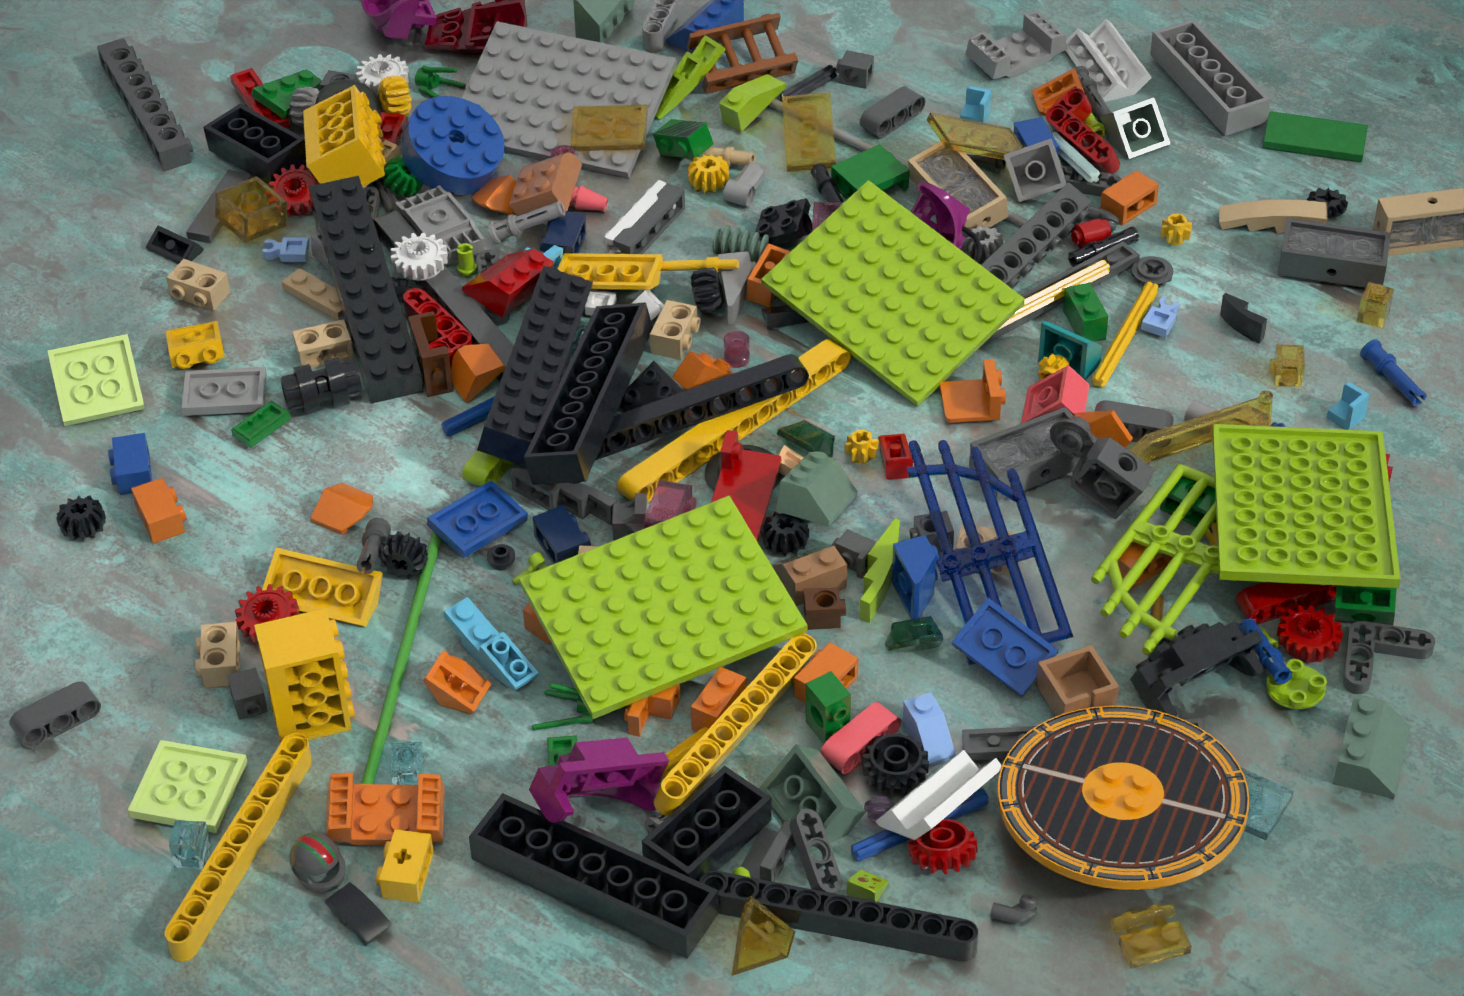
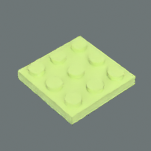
M128 334L48 350L64 426L145 409Z
M160 740L128 808L129 817L217 833L248 763L246 755Z

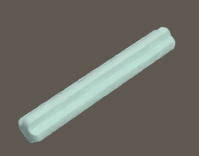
M1057 132L1052 133L1059 145V155L1087 182H1097L1100 172Z

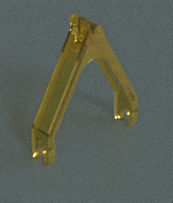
M1262 391L1257 398L1146 434L1134 445L1130 452L1146 464H1149L1152 461L1212 442L1213 424L1271 426L1273 394L1270 391Z

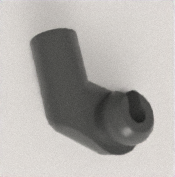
M1089 206L1088 219H1106L1110 225L1111 232L1115 231L1116 225L1119 224V219L1116 215L1106 209Z
M1025 894L1021 896L1020 903L1013 907L994 902L990 918L1019 924L1034 916L1037 911L1035 907L1037 900L1034 896Z

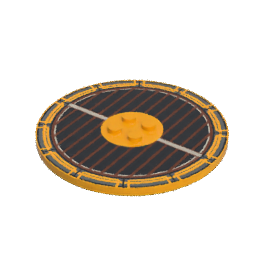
M1099 706L1078 709L1053 717L1037 725L1020 738L1009 751L1000 770L998 805L1001 817L1010 835L1028 855L1043 866L1067 878L1089 885L1122 890L1160 888L1187 881L1203 874L1220 863L1234 849L1245 830L1249 810V792L1245 776L1232 754L1212 735L1196 725L1176 716L1146 708Z

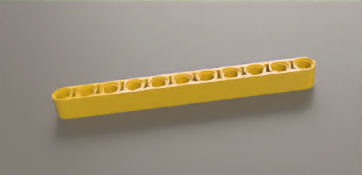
M830 339L822 341L798 357L809 373V379L804 386L699 423L624 473L618 480L617 491L630 501L634 499L635 493H647V503L706 464L712 456L720 452L727 430L737 431L738 441H740L842 372L850 362V352Z

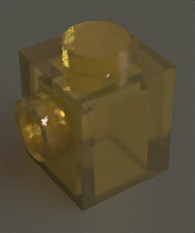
M1368 282L1361 297L1357 322L1383 328L1390 313L1394 289Z
M1276 344L1274 359H1270L1269 374L1274 375L1275 386L1302 387L1305 371L1304 346Z

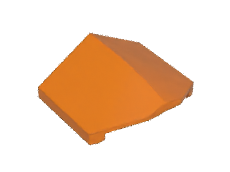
M1075 68L1032 90L1041 115L1046 116L1048 109L1073 88L1083 90Z
M511 175L491 178L471 197L472 202L489 210L506 213L507 216L511 214L516 215L509 202L517 181Z
M489 344L464 345L453 356L451 366L452 384L464 401L469 403L502 373L506 366Z
M1114 410L1078 412L1074 415L1085 419L1090 425V432L1098 439L1110 437L1124 448L1133 439Z
M344 483L325 488L312 513L311 522L343 535L348 531L349 527L363 519L372 509L373 495Z
M447 651L440 653L423 680L441 706L473 714L491 685L490 681H485L473 666L461 658L449 655Z

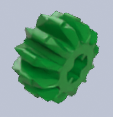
M398 155L386 163L384 166L385 176L381 178L384 180L383 185L390 188V193L395 192L398 197L403 195L405 198H409L412 195L415 196L421 190L423 183L410 172L401 156Z

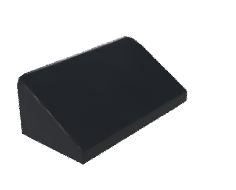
M158 225L146 245L147 249L178 263L183 259L193 261L204 250L196 242Z
M789 305L762 309L767 329L809 322Z

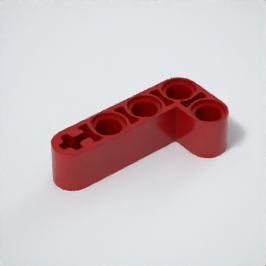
M1073 88L1048 109L1046 119L1053 132H1057L1099 172L1114 174L1120 167V161L1114 149L1083 122L1091 114L1092 105L1082 89Z
M419 288L407 290L403 295L406 319L408 320L409 316L427 312L435 313L438 339L429 343V347L433 349L446 346L449 352L451 368L456 351L464 345H472L470 332L424 290Z
M1262 582L1241 590L1237 594L1235 602L1247 619H1254L1258 625L1278 619L1282 615L1286 616L1288 609L1297 612L1299 605L1306 610L1309 609L1310 605L1316 607L1335 601L1337 585Z

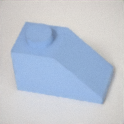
M929 692L903 701L902 724L909 736H912L917 743L921 742L923 744L922 751H928L929 767L948 761L956 756L944 713L932 693Z

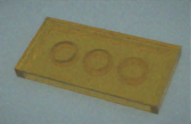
M830 92L782 97L787 172L811 170L818 163H823L826 169L831 168V166L836 164Z
M931 112L926 119L942 144L949 150L1005 160L1004 154L1024 148L1008 127Z

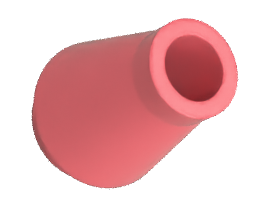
M582 185L580 187L575 186L570 206H574L575 210L605 212L608 197H604Z

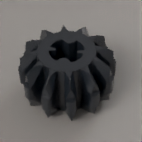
M707 267L694 271L691 276V286L698 310L702 313L721 309L724 304V295L718 272L714 268Z
M78 495L77 499L72 500L68 498L67 504L59 505L60 510L57 513L56 519L63 536H69L72 541L81 538L84 542L86 537L95 538L96 532L103 531L106 515L99 500H93L90 495L84 499Z
M774 511L772 517L765 518L763 528L761 529V537L763 538L765 548L772 549L774 555L779 552L783 553L785 557L789 552L797 555L799 549H805L809 538V528L805 519L784 513L779 514Z
M399 531L395 535L389 534L380 547V566L387 567V573L393 572L397 575V578L401 575H404L407 579H410L412 575L418 576L428 560L427 545L420 543V537H411L410 532L406 535Z

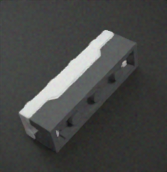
M658 180L638 202L633 204L628 213L622 216L611 230L607 231L603 239L605 254H643L684 211V189Z

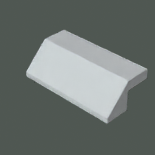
M1107 19L1090 35L1077 28L1066 40L1067 49L1065 51L1077 67L1084 66L1087 68L1089 77L1097 83V91L1105 102L1135 95L1152 78L1113 24Z
M963 750L942 765L875 822L882 828L916 840L936 826L1001 770L1002 765L995 758L978 769L965 750Z

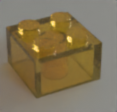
M256 176L216 192L215 217L243 242L247 243L287 226V201Z

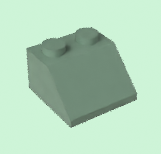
M1155 98L1100 117L1105 127L1108 141L1127 160L1170 144Z

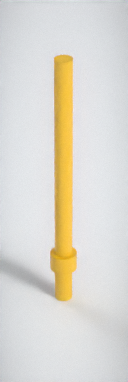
M707 257L706 260L663 261L661 271L699 270L707 267L714 268L719 272V270L739 269V260Z

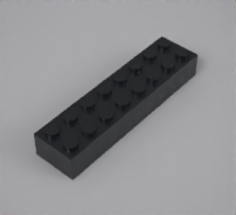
M504 793L501 794L469 836L472 860L686 959L691 955L719 914L717 889L566 821L550 822L545 818L541 810Z

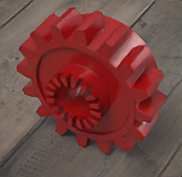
M291 165L289 171L281 168L282 174H274L275 182H269L270 190H268L272 206L274 208L277 207L280 214L283 212L287 213L288 217L292 215L301 217L306 213L310 214L312 208L308 186L320 183L310 169L305 170L304 165H301L299 169H295V166Z
M268 584L266 590H262L260 586H257L255 594L247 591L248 599H239L240 608L235 609L237 617L235 620L243 637L250 636L252 643H255L257 636L254 625L299 615V606L297 600L293 598L291 591L285 593L283 586L273 590L272 584Z
M1299 605L1297 612L1288 609L1287 615L1280 617L1276 636L1279 637V645L1284 646V652L1291 655L1294 659L1308 663L1322 662L1326 658H1332L1333 651H1339L1343 637V631L1340 630L1341 622H1334V614L1326 616L1324 608L1314 611V606L1310 605L1308 610H1304Z
M951 819L941 820L931 830L916 840L910 839V842H908L909 857L912 858V864H919L920 870L930 868L931 874L936 873L937 870H942L943 874H948L949 869L960 872V866L969 867L970 860H976V853L978 852L977 838L974 837L973 830L968 831L966 825Z

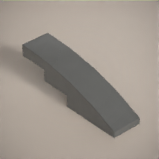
M514 467L510 470L512 490L548 511L564 505L568 512L582 520L587 515L592 514L612 525L613 504L617 503V499L581 483L532 485L528 469Z

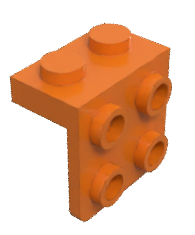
M994 359L983 360L982 379L945 381L940 384L945 420L948 423L1000 420L1001 405H1005L1006 395L1005 389L1000 388L1002 385L1001 370H996Z

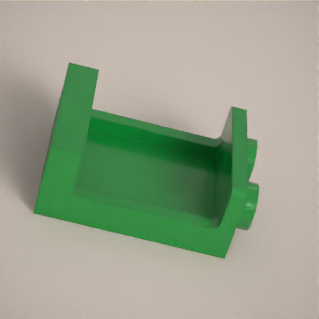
M880 144L831 166V177L836 181V189L845 199L851 197L868 180L881 190L895 184L903 190L909 188V169Z

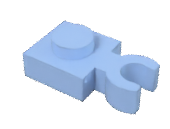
M283 237L282 242L272 239L264 241L265 249L262 252L263 258L266 260L280 257L281 262L307 261L309 250L308 238Z
M1161 297L1159 307L1152 306L1143 319L1141 330L1166 338L1176 322L1179 301H1175L1173 305H1166V297Z

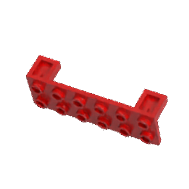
M727 430L720 450L721 472L711 503L730 496L758 542L782 458L779 455L743 450L742 444L738 442V432Z

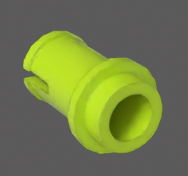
M1091 113L1083 122L1103 138L1105 127Z
M468 243L460 244L457 247L459 260L457 271L464 277L473 276L477 270V264L473 256V246Z

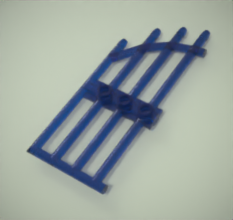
M916 440L910 441L909 451L912 455L914 466L906 468L909 478L918 477L942 551V554H939V561L936 562L942 582L951 580L965 625L974 613L962 577L979 572L987 598L989 597L1002 607L990 569L1007 565L1027 627L1049 644L1074 637L1017 471L1013 468L1007 471V478L1009 483H1011L1010 486L990 475L982 459L981 451L976 446L970 449V456L972 461H974L975 469L957 465L954 462L946 440L938 442V449L943 464L926 465L920 445ZM947 475L970 544L969 547L953 551L930 476ZM960 477L980 483L998 539L981 543ZM994 490L1017 504L1025 528L1024 532L1013 535L1008 534ZM1035 558L1059 629L1041 633L1018 564L1019 561ZM966 656L968 665L976 664Z

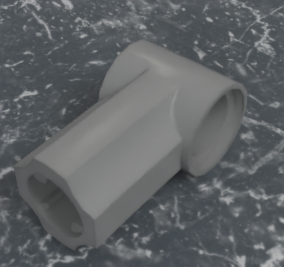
M754 162L745 165L735 180L729 179L726 183L723 193L724 200L749 207L753 202L755 190L765 178V171L761 169L759 164Z

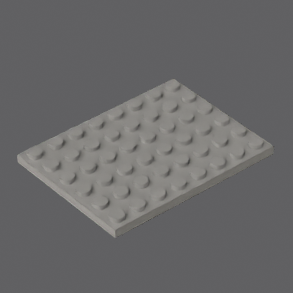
M496 22L462 99L480 105L496 121L504 138V152L540 160H546L569 152L579 159L582 169L629 179L674 73L677 61L673 57Z

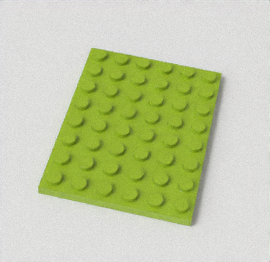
M869 180L761 279L763 286L839 346L850 352L853 357L917 407L1025 304L1024 297Z
M1213 424L1212 438L1219 580L1399 588L1401 578L1383 431Z
M730 496L519 578L522 590L592 719L806 633L808 629L807 623Z

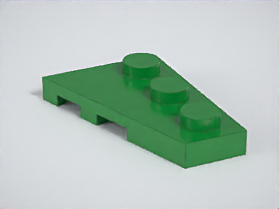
M306 69L254 87L252 89V97L282 119L288 117L289 111H291L289 105L291 104V95H293L294 90L312 87L317 88L319 91L322 80Z

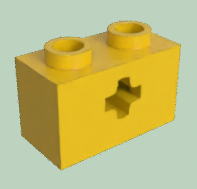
M394 830L391 841H387L385 844L384 865L378 867L376 874V884L380 885L382 898L419 903L434 854L431 834Z

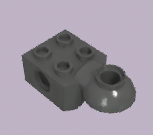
M1073 416L1069 419L1058 421L1050 429V439L1061 452L1080 458L1072 471L1073 474L1070 478L1071 487L1117 519L1143 493L1155 469L1112 438L1098 439L1090 432L1089 423L1081 417Z

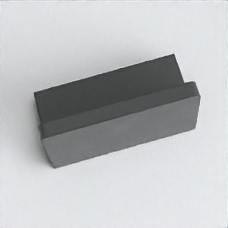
M785 820L779 832L766 827L760 831L741 867L749 871L751 878L772 882L777 880L796 845L790 829V821Z

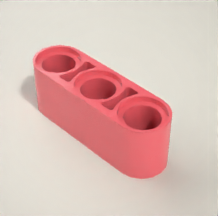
M874 702L831 736L823 745L820 753L829 764L844 775L849 774L862 763L863 754H866V746L873 745L875 738L879 739L885 736V734H896L901 727L902 720L879 702Z

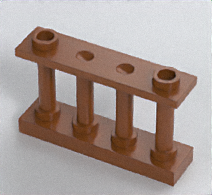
M780 13L764 14L759 18L708 30L701 29L689 34L688 50L696 49L702 38L706 35L717 43H721L726 49L724 52L731 67L718 70L714 64L711 70L704 76L702 87L705 94L734 88L766 74L776 78L795 73L798 63L796 53H784L775 31L778 30L781 18ZM766 32L775 55L774 58H761L753 35ZM744 38L753 63L739 64L731 40Z

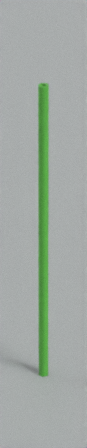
M433 530L427 548L428 560L426 566L420 572L361 784H374L442 540Z

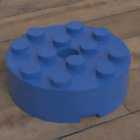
M453 96L433 97L419 104L413 111L401 137V154L410 172L426 186L433 189L440 185L444 190L454 192V195L471 194L484 186L493 177L498 168L505 148L502 132L492 116L480 105Z

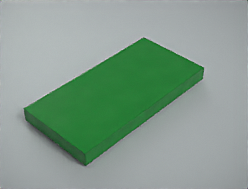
M1270 111L1263 148L1362 162L1368 125Z

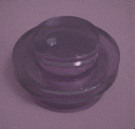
M873 796L871 800L865 802L864 810L867 812V817L870 820L876 821L895 804L889 801L888 797Z

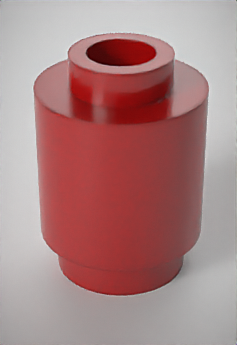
M1096 218L1075 224L1071 232V238L1075 245L1083 248L1090 241L1096 242L1110 236L1111 228L1106 219Z

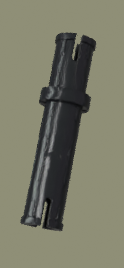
M818 163L813 166L814 169H811V174L816 180L817 190L823 194L833 213L844 201L836 189L834 178L830 177L823 163Z
M1131 226L1102 240L1090 241L1083 248L1068 253L1069 263L1072 267H1075L1122 241L1127 245L1139 241L1138 231L1135 227Z

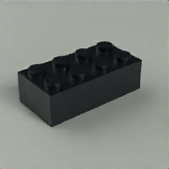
M241 103L203 127L210 152L267 184L271 181L275 182L273 175H281V168L289 171L291 165H294L295 169H299L301 165H307L305 139Z
M724 766L642 840V855L700 882L701 877L706 872L718 871L772 820L771 797Z

